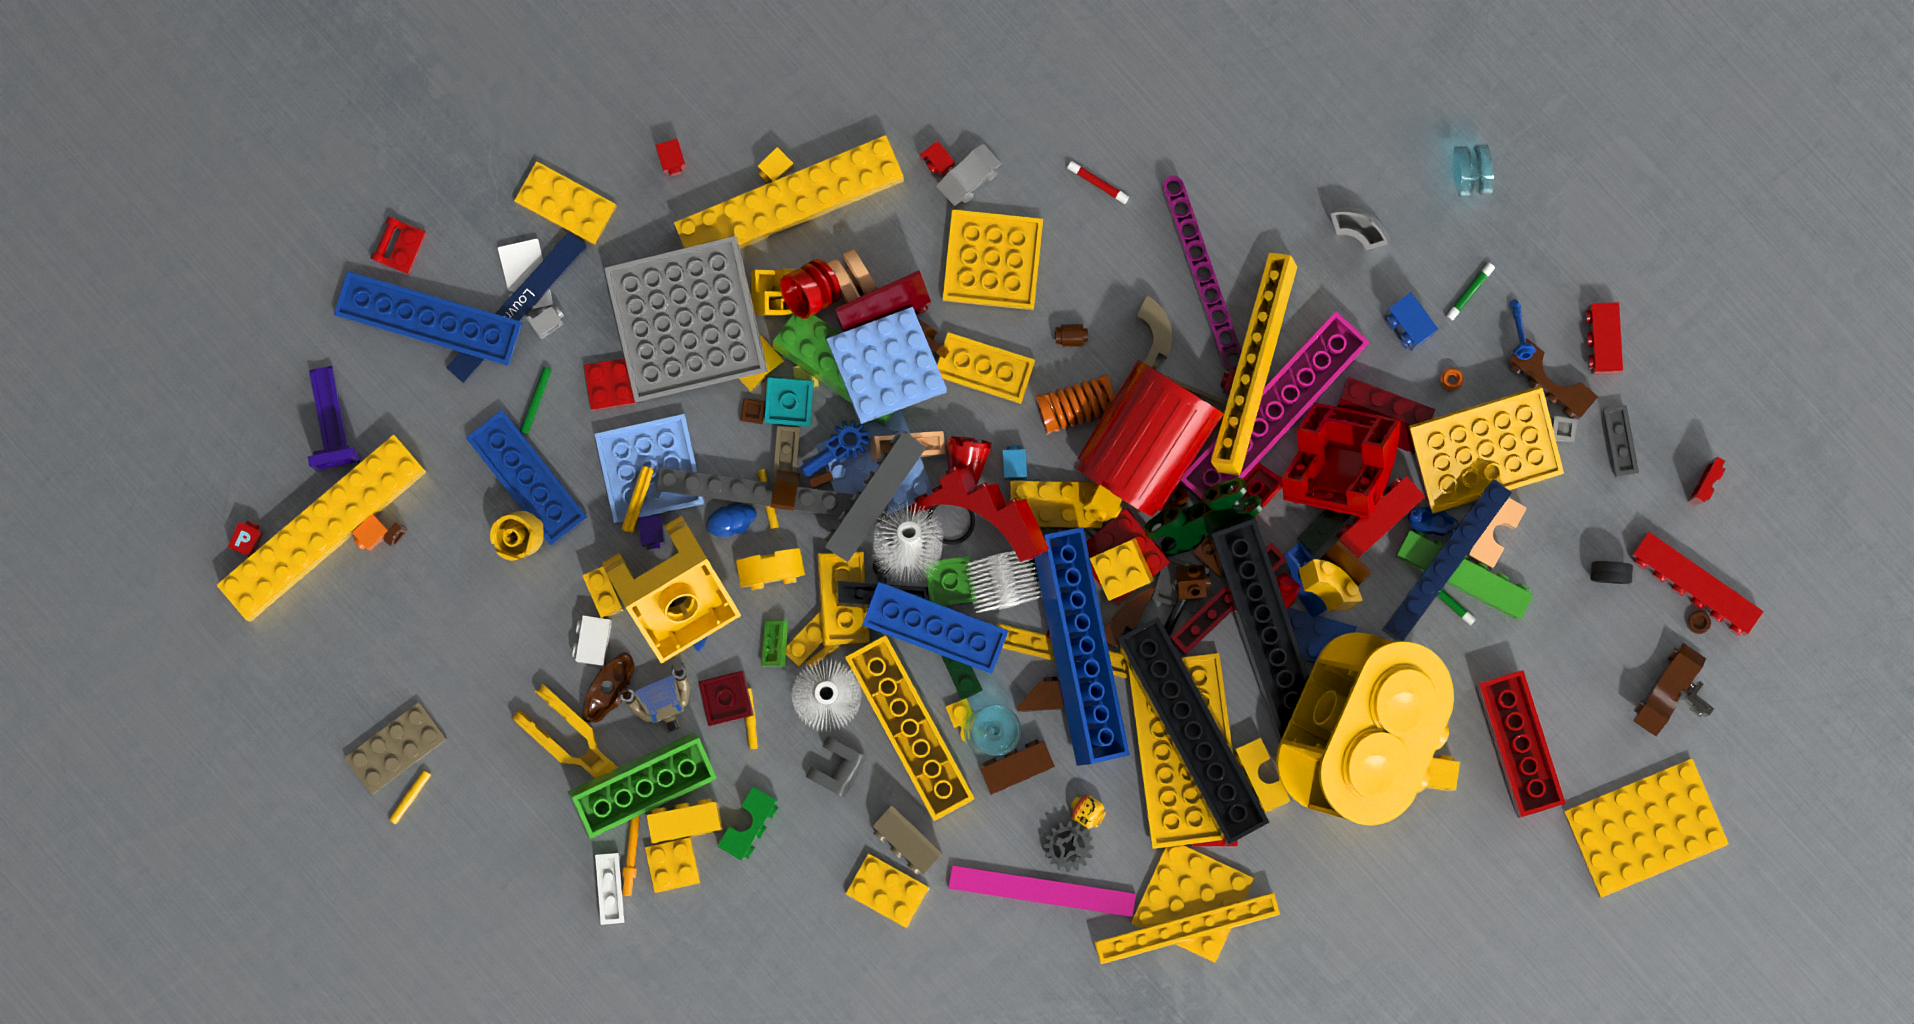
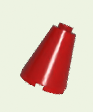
M947 436L948 470L956 466L959 469L968 467L977 486L991 450L992 442L982 439V443H978V440L971 437L951 436L950 438Z

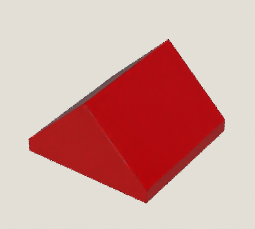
M1258 463L1243 479L1247 491L1241 498L1258 495L1262 499V506L1264 508L1281 490L1282 479ZM1237 485V486L1232 490V492L1236 491V490L1238 489L1239 485ZM1256 503L1246 508V511L1253 509Z

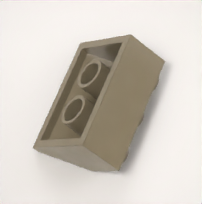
M892 805L873 825L876 829L873 834L882 842L885 840L889 841L893 845L890 850L899 858L904 856L910 861L907 866L916 875L919 872L924 875L943 855Z

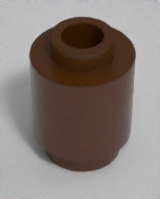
M1061 324V327H1055L1056 345H1061V347H1084V342H1088V328H1083V324Z

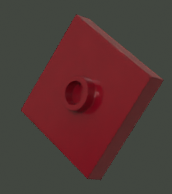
M744 671L698 681L709 727L754 716Z

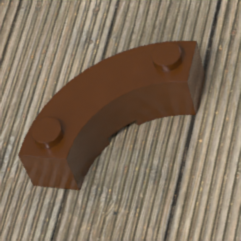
M1684 643L1679 649L1674 648L1667 657L1670 660L1644 701L1640 700L1634 709V712L1637 714L1633 721L1656 737L1667 724L1675 710L1677 702L1682 695L1680 691L1685 692L1706 661L1704 656Z

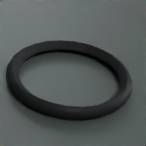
M939 505L930 508L927 519ZM968 510L971 523L964 536L956 540L937 537V539H941L938 541L943 544L956 545L968 539L976 523L974 512Z

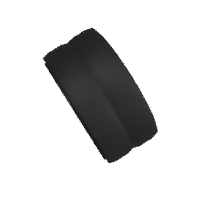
M1594 561L1591 563L1590 580L1600 583L1630 584L1633 577V565L1622 562Z

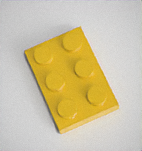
M868 853L846 895L907 928L929 887Z

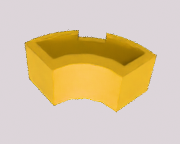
M800 548L736 560L741 588L750 587L751 590H759L765 588L764 584L783 581V584L797 582V577L805 575Z
M1313 559L1299 569L1304 591L1312 592L1319 596L1326 604L1329 612L1348 611L1363 601L1358 586L1344 570L1335 564L1325 560Z

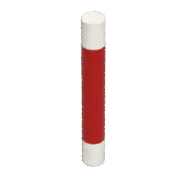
M1071 161L1067 169L1123 204H1126L1130 198L1075 162Z

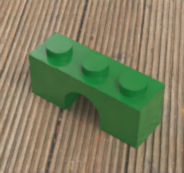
M752 787L741 806L752 815L753 822L751 827L743 832L729 827L717 847L741 861L744 858L749 859L755 849L752 844L756 837L761 839L767 829L764 824L768 817L773 819L779 808L776 806L778 801Z

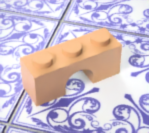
M1508 498L1467 556L1476 562L1488 566L1490 570L1493 569L1504 550V547L1497 544L1493 539L1494 528L1498 525H1504L1514 530L1527 508Z

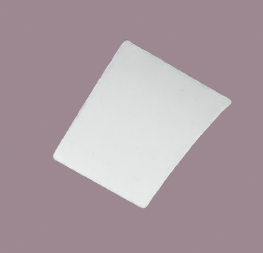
M532 239L498 248L508 291L515 292L543 261L538 239ZM550 289L532 309L553 304Z

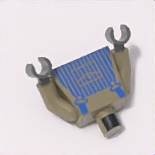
M681 663L682 670L676 671L674 665H672V675L634 692L629 685H626L629 690L628 694L622 695L620 691H618V694L626 702L634 715L645 722H653V724L663 721L668 733L681 728L676 715L684 712V707L687 706L689 701L690 685L686 676L685 664Z

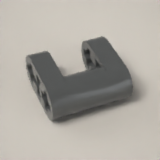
M828 736L823 747L842 757V760L832 778L813 767L810 768L806 777L844 798L866 757Z

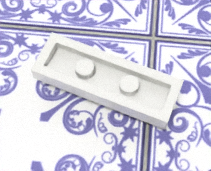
M619 853L595 855L601 925L625 923Z

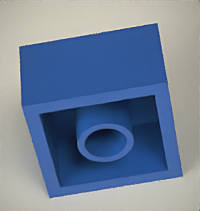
M1411 292L1391 306L1384 314L1386 317L1384 321L1392 331L1394 329L1400 335L1398 340L1405 349L1409 347L1411 351L1431 338L1439 329Z

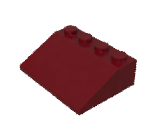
M918 270L835 308V313L842 331L846 332L913 307L916 315H920L929 310L928 306L931 305V300L921 272Z

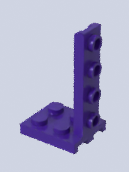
M333 366L309 370L324 450L314 451L313 456H308L309 466L318 472L322 471V469L361 463V453L347 445Z

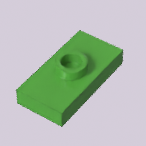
M765 620L761 666L785 667L788 621Z

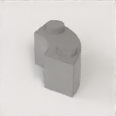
M982 144L972 150L962 162L949 171L936 187L954 206L961 201L967 203L975 195L973 191L985 180L990 182L998 174L996 169L1002 163Z
M1353 207L1332 209L1330 215L1337 235L1355 237L1363 244L1365 250L1389 243L1390 237L1385 227L1370 213Z

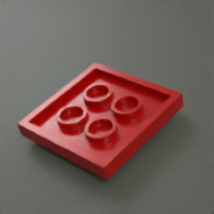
M1128 508L1086 541L1089 558L1136 538L1152 576H1155L1171 563L1156 542L1145 535V529ZM1091 563L1092 572H1093V577L1096 579V581H1097V582L1100 584V586L1102 587V585H1101V583H1100V581H1099V579H1098V576H1097V574H1096V572H1095V570H1094V567H1093V565H1092V563ZM1137 589L1112 600L1116 605H1119Z

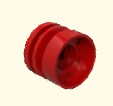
M820 259L809 261L808 264L802 265L800 269H795L784 275L780 280L781 294L786 305L801 319L813 316L822 308H827L830 304L836 303L841 297V288L836 274L826 262Z

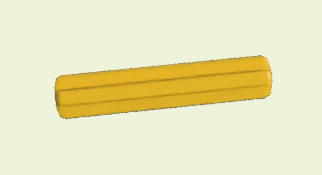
M641 467L621 527L625 532H634L654 472L652 468Z

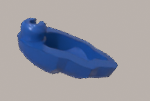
M739 503L720 507L708 518L706 529L718 537H732L733 535L746 532L749 525L757 517V512L753 507Z
M1430 507L1413 509L1408 515L1410 526L1427 535L1444 536L1447 533L1454 532L1459 525L1458 520L1448 515L1444 510L1432 514Z

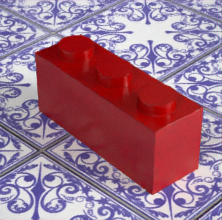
M1619 302L1592 303L1588 306V310H1585L1586 324L1589 323L1590 332L1586 334L1587 346H1591V355H1588V369H1592V375L1620 374L1623 371Z

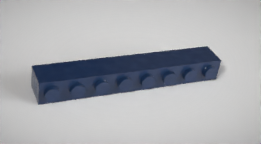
M1494 479L1488 484L1381 629L1383 632L1397 642L1405 640L1511 496V491Z

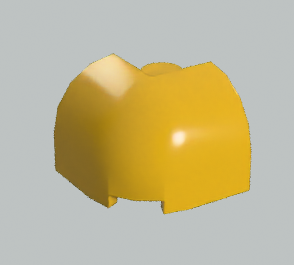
M795 269L751 270L750 295L755 315L780 316L793 313L782 297L780 280L784 275Z

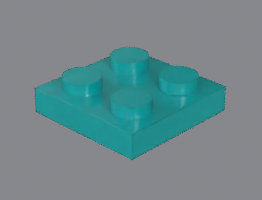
M768 376L764 423L810 427L814 380Z

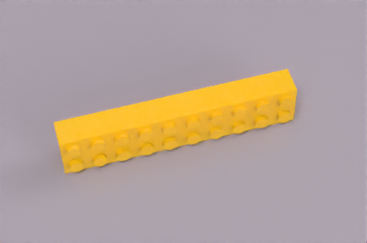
M884 135L676 221L674 225L684 248L737 236L739 247L742 249L904 182V176L888 138Z
M392 435L220 581L217 587L245 620L251 622L353 535L352 532L372 514L376 516L427 473L426 470L395 435Z

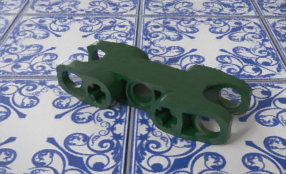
M1242 478L1223 481L1208 488L1202 496V501L1184 510L1174 505L1159 512L1145 524V535L1149 539L1167 536L1161 542L1162 551L1166 556L1188 552L1203 542L1204 534L1208 533V530L1250 515L1253 517L1258 515L1263 509L1262 499L1258 495L1241 498L1247 491L1245 481ZM1239 485L1236 491L1231 492L1233 487ZM1256 503L1253 509L1246 511V508ZM1161 524V526H1160L1159 528H1157L1156 530L1152 531V528H1153L1155 525ZM1173 542H1176L1173 548L1168 549Z

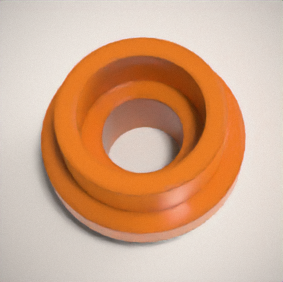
M1456 368L1446 369L1440 378L1441 385L1448 391L1458 390L1464 381L1463 374ZM1449 376L1455 377L1456 382L1454 384L1448 382Z

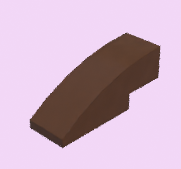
M1154 588L1146 589L1127 602L1107 624L1104 631L1109 646L1116 647L1115 640L1121 637L1125 628L1131 631L1136 628L1155 590Z

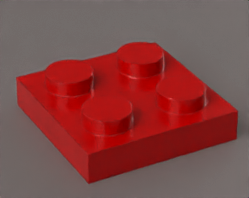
M625 358L584 365L591 411L637 404L634 400Z
M1716 457L1709 461L1688 500L1689 503L1697 506L1702 502L1705 503L1706 500L1709 501L1715 490L1712 487L1713 484L1720 480L1726 468L1723 467L1725 460Z

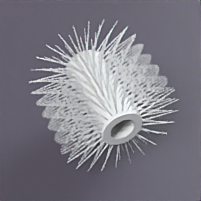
M908 502L905 519L901 521L896 515L898 521L894 517L893 524L890 519L888 521L882 520L886 524L883 525V529L879 533H874V535H880L874 537H880L882 534L883 538L879 542H873L874 544L878 543L876 545L877 548L873 550L881 549L884 555L875 554L872 556H878L881 559L885 558L884 561H879L885 562V565L889 561L888 565L890 567L893 565L889 572L894 567L897 569L896 573L898 571L901 572L900 582L904 567L906 573V566L908 580L911 570L912 576L916 569L919 570L918 567L920 570L922 569V565L926 569L928 567L931 568L930 564L928 565L924 562L933 563L935 560L932 559L931 561L929 558H933L932 555L934 558L939 557L940 554H935L942 552L939 546L943 545L942 542H936V544L933 542L937 537H943L935 534H940V532H936L933 529L934 525L930 523L928 526V521L927 523L924 521L919 525L922 520L916 519L914 515L916 511L913 513L912 520L910 513L909 521Z
M1014 551L1012 553L995 554L981 560L969 562L966 566L974 564L977 566H972L967 571L980 568L979 571L976 570L971 573L977 576L968 579L975 580L980 578V580L973 581L969 585L983 583L973 587L972 590L985 588L972 593L978 594L988 591L986 594L975 596L978 599L990 596L989 598L974 602V604L987 602L976 608L996 604L994 607L976 612L1006 609L1018 606L1023 602L1042 598V596L1026 599L1028 596L1039 594L1038 592L1023 594L1040 588V586L1022 589L1038 583H1026L1037 579V577L1023 579L1034 574H1022L1023 572L1026 573L1034 570L1033 568H1026L1034 563H1027L1025 565L1023 563L1026 561H1017V556L1012 557L1016 555Z
M832 659L829 676L827 662L826 681L825 673L823 680L818 661L821 677L815 663L816 673L811 665V671L806 666L807 673H800L799 680H796L795 684H793L794 688H792L793 694L796 695L794 702L796 715L798 710L799 719L802 718L803 708V716L807 714L804 720L805 725L808 723L810 727L813 722L814 729L818 720L817 731L821 717V731L823 729L825 710L826 730L827 710L828 716L830 710L833 725L834 716L838 728L840 726L836 716L844 728L842 720L847 725L846 718L850 721L851 718H854L856 711L855 703H857V711L859 712L858 698L853 697L854 701L851 698L853 688L856 691L855 695H859L861 691L859 680L858 689H856L855 672L852 679V669L847 673V669L843 665L840 670L841 662L835 672L837 665L835 661L831 675ZM825 691L833 694L829 700H824L820 696Z

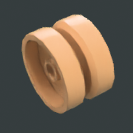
M854 249L843 254V261L847 269H844L842 264L836 259L827 263L836 274L841 288V297H843L846 303L860 297L856 288H859L863 295L877 289L865 265Z

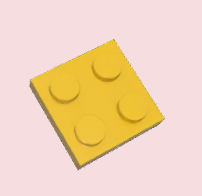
M691 837L645 847L654 893L700 883Z

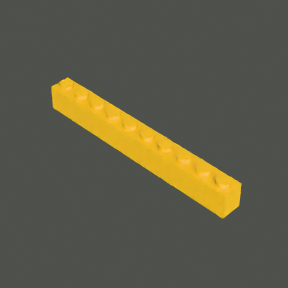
M1270 252L1268 254L1211 463L1218 473L1238 476L1241 474L1297 271V265L1291 255Z

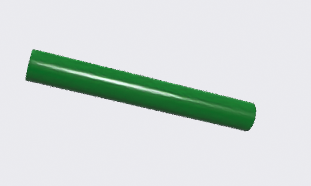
M543 367L520 429V432L524 434H529L552 372L549 368Z

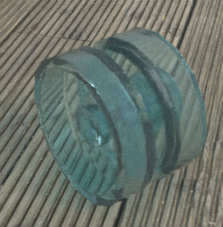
M1488 144L1475 145L1472 155L1467 146L1454 147L1453 168L1458 196H1471L1474 192V187L1480 195L1492 194L1493 165Z
M1001 705L981 707L973 711L967 718L964 727L965 740L969 748L978 755L984 757L1005 755L1012 751L1019 743L1021 724L1017 715L1007 707Z

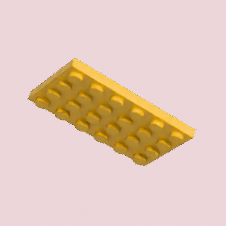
M1541 386L1408 426L1432 514L1476 501L1493 479L1508 490H1512L1564 474L1544 391Z
M1692 758L1563 811L1600 898L1729 844Z

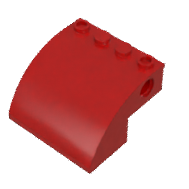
M1315 402L1297 428L1299 452L1281 477L1283 500L1291 501L1295 504H1305L1315 508L1333 510L1337 513H1347L1361 518H1369L1386 489L1393 469L1400 435V419Z

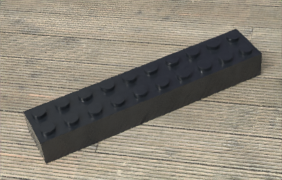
M1250 515L1213 528L1207 532L1280 744L1309 675L1256 518Z
M1159 617L1117 638L1115 642L1225 846L1270 823Z

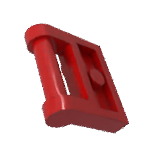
M387 217L385 222L387 226L376 252L372 253L370 259L409 275L426 232L394 218ZM397 228L401 232L388 259L384 257L393 232Z

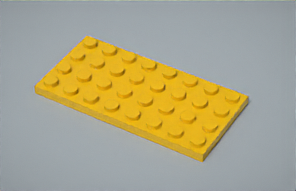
M1220 653L1182 657L1181 659L1233 753ZM1127 665L1151 848L1156 849L1222 840Z

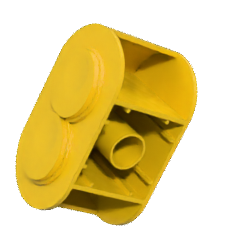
M1347 633L1331 640L1322 649L1314 664L1278 747L1276 757L1277 772L1286 792L1296 802L1308 809L1358 824H1383L1401 815L1413 802L1416 794L1427 786L1431 771L1428 768L1435 750L1440 749L1449 736L1447 722L1453 709L1454 691L1450 674L1443 661L1433 651L1422 645L1411 642L1392 641L1368 633Z

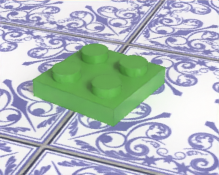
M970 556L938 560L939 562L937 563L934 561L930 564L931 568H925L927 571L930 601L943 606L977 601V599H972L976 596V593H972L975 592V589L972 590L975 585H969L974 579L968 580L970 577H973L971 574L973 571L971 569L967 571L972 565L966 566L971 562Z

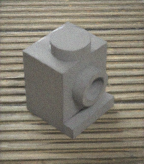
M557 305L541 308L535 313L536 317L533 319L531 316L527 317V320L541 340L564 324L561 320L564 315Z

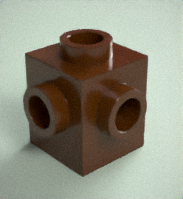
M1204 565L1176 567L1179 599L1207 597V588L1211 587L1210 574H1205Z

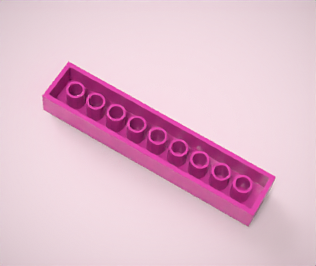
M1336 311L1264 387L1240 476L1218 473L1211 463L1216 439L1186 471L1180 480V484L1198 501H1202L1204 492L1211 486L1233 478L1244 479L1370 342Z

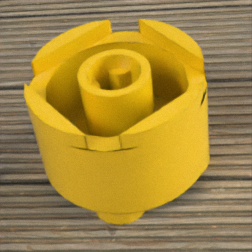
M515 511L502 516L494 522L490 531V541L494 545L496 553L510 561L519 560L536 553L541 547L544 538L543 522L527 511Z

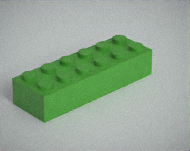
M793 314L773 340V349L851 403L826 342L827 338L841 333L815 315L807 319H801ZM896 411L874 420L885 427Z
M693 732L567 791L585 833L591 839L717 778L699 737Z

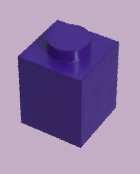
M661 515L638 517L641 546L647 547V550L661 549L660 545L665 544L663 517Z

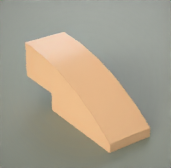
M943 431L909 433L927 446L920 457L946 454ZM895 435L874 436L869 439L871 462L878 461L883 452L889 453L893 447L889 443Z

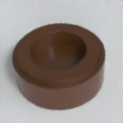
M1696 611L1689 615L1687 627L1692 633L1703 634L1710 629L1711 619L1707 613Z

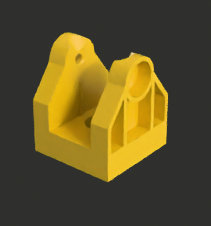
M682 515L664 525L679 553L636 579L620 553L602 562L606 574L624 606L661 664L741 616ZM688 596L680 605L669 607L675 599Z

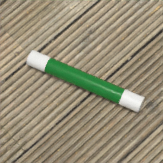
M1488 262L1445 315L1449 320L1453 321L1495 269L1491 263Z
M1443 589L1439 592L1437 597L1471 626L1476 618Z

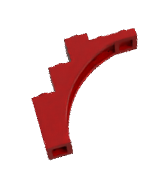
M956 466L945 472L946 476L939 479L941 485L933 488L932 494L929 496L927 493L920 495L914 499L916 503L912 504V509L911 505L908 506L911 515L915 511V514L936 505H953L971 510L990 521L999 529L1013 547L1020 562L1033 559L1050 550L1027 499L1017 501L1014 498L1006 502L997 483L988 485L985 482L976 486L968 467L959 469Z

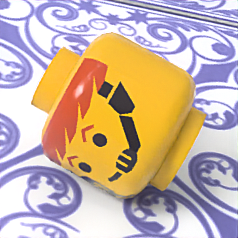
M1085 794L1081 798L1077 796L1070 806L1073 810L1071 814L1072 819L1087 829L1093 826L1098 827L1106 815L1104 804L1089 794Z

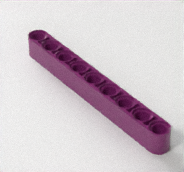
M1170 176L1164 181L1162 188L1167 207L1222 366L1227 371L1230 368L1236 370L1238 364L1232 366L1228 364L1226 358L1228 355L1233 354L1240 359L1242 350L1185 185L1178 176ZM1169 183H1176L1179 186V191L1171 193L1168 191L1167 185ZM1177 204H1182L1186 207L1187 212L1178 214L1175 212L1174 207ZM1184 226H1191L1194 229V234L1191 236L1184 235L1182 232ZM1192 247H1198L1202 255L1196 258L1192 257L1189 250ZM1201 268L1206 269L1209 277L1200 279L1197 276V270ZM1213 290L1216 293V299L1212 301L1207 300L1204 297V292ZM1216 311L1221 312L1224 320L1215 322L1212 319V313ZM1222 333L1229 334L1231 342L1223 344L1219 340V335Z

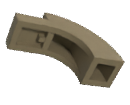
M1146 296L1136 319L1144 323L1152 335V347L1144 363L1156 370L1161 361L1157 357L1160 356L1167 359L1172 345V328L1164 309L1154 299Z

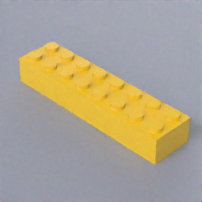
M885 635L846 656L845 658L852 672H855L854 675L857 681L859 680L864 694L933 821L975 800L887 636Z

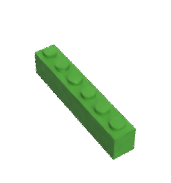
M1417 530L1414 532L1409 531L1395 557L1424 572L1444 543L1437 540L1433 543L1426 539V534ZM1466 556L1446 584L1517 621L1521 620L1533 597V594L1529 593L1530 588L1520 583L1516 586L1508 582L1509 577L1499 572L1495 575L1488 571V566L1480 562L1474 564L1468 561V556Z

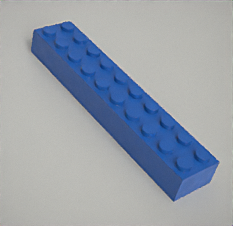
M1084 528L1043 535L1050 550L1034 557L1076 765H1089L1128 756L1130 753Z

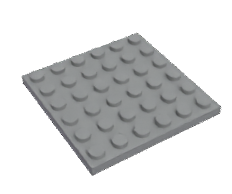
M737 236L604 268L635 403L768 372Z

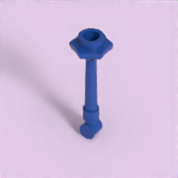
M1513 299L1509 305L1513 309L1512 314L1520 344L1513 350V353L1521 360H1527L1533 356L1536 349L1531 343H1526L1522 323V306L1516 299Z

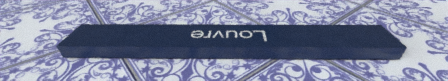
M568 232L495 314L521 321L587 247L572 233ZM459 353L446 368L465 384L485 360Z

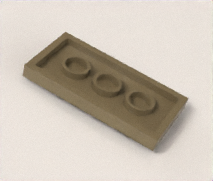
M418 702L344 757V759L370 794L374 795L446 741L447 738L421 703Z

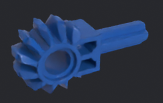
M844 420L842 421L844 429L835 426L834 429L839 435L831 434V439L825 442L827 448L801 465L803 473L809 477L834 459L837 462L843 458L849 459L850 452H853L854 457L858 458V449L865 453L866 449L861 445H869L870 441L862 439L869 435L868 431L860 433L864 425L859 424L855 428L856 422L851 420L850 427H848ZM847 434H854L857 440L855 444L847 445L844 443V437Z

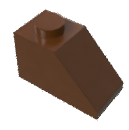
M1044 677L1043 682H1039L1017 706V712L1064 709L1062 691L1057 677Z

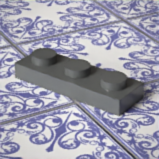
M1627 405L1603 409L1615 477L1638 474L1639 469Z

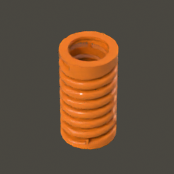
M1108 374L1099 376L1097 381L1092 378L1089 382L1082 381L1080 385L1075 383L1072 385V388L1065 386L1063 390L1060 388L1056 389L1055 393L1049 391L1047 395H1036L1038 410L1046 434L1050 435L1053 431H1060L1056 414L1063 430L1068 429L1066 416L1071 427L1077 426L1075 415L1078 423L1083 425L1085 423L1083 411L1087 421L1092 422L1094 419L1091 407L1097 420L1101 419L1099 402L1103 413H1105L1115 397Z

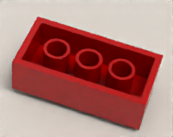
M1407 476L1403 480L1398 477L1386 488L1389 493L1382 495L1369 518L1356 516L1353 519L1355 524L1352 527L1347 524L1336 534L1339 538L1338 540L1357 558L1362 556L1426 497Z

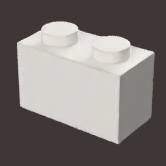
M584 615L582 621L578 620L576 634H580L579 642L574 643L572 657H576L575 661L577 663L605 666L612 625L611 620Z

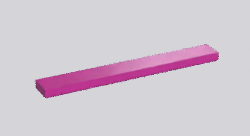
M952 866L949 889L1130 917H1133L1136 897L1134 893Z

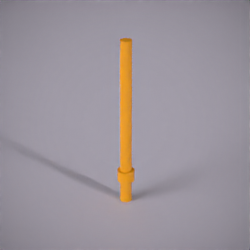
M640 816L630 820L626 864L622 870V877H624L623 896H632L633 878H636L635 859Z

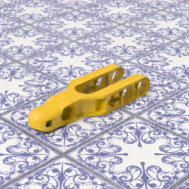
M543 683L534 692L587 739L589 745L587 753L579 758L572 757L520 709L511 717L560 763L580 765L594 778L618 768L597 748L594 729Z

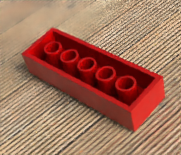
M1524 670L1477 684L1476 688L1517 817L1521 818L1566 804Z

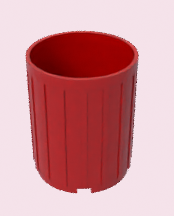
M1137 359L1129 375L1078 455L1077 459L1079 461L1074 468L1092 481L1111 491L1120 499L1153 517L1157 510H1162L1224 413Z

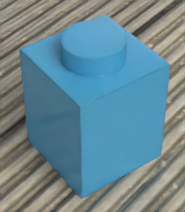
M1019 445L1007 446V450L1002 452L1004 480L1027 479L1026 449H1021Z

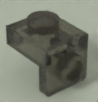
M1702 681L1690 684L1684 692L1686 697L1683 701L1691 706L1690 711L1695 715L1707 717L1713 712L1714 708L1696 695L1704 685Z

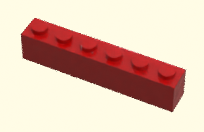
M1650 532L1643 536L1630 555L1634 559L1633 563L1643 570L1647 568L1652 571V576L1662 583L1664 581L1672 585L1671 589L1680 596L1685 594L1691 598V604L1699 609L1705 608L1711 612L1709 614L1711 618L1719 623L1724 621L1729 625L1728 629L1738 636L1749 634L1764 612Z

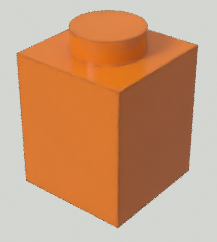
M372 514L352 532L356 537L353 541L361 550L366 548L371 551L384 540L389 530Z

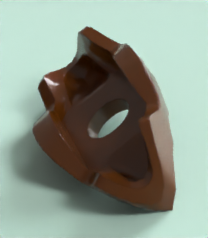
M623 652L613 658L596 675L584 701L582 712L584 721L590 723L599 722L607 713L622 703L623 700L620 698L618 691L622 695L628 693L626 685H630V677L634 670L633 659L628 653ZM604 681H611L613 684V689L608 694L602 693L600 688Z

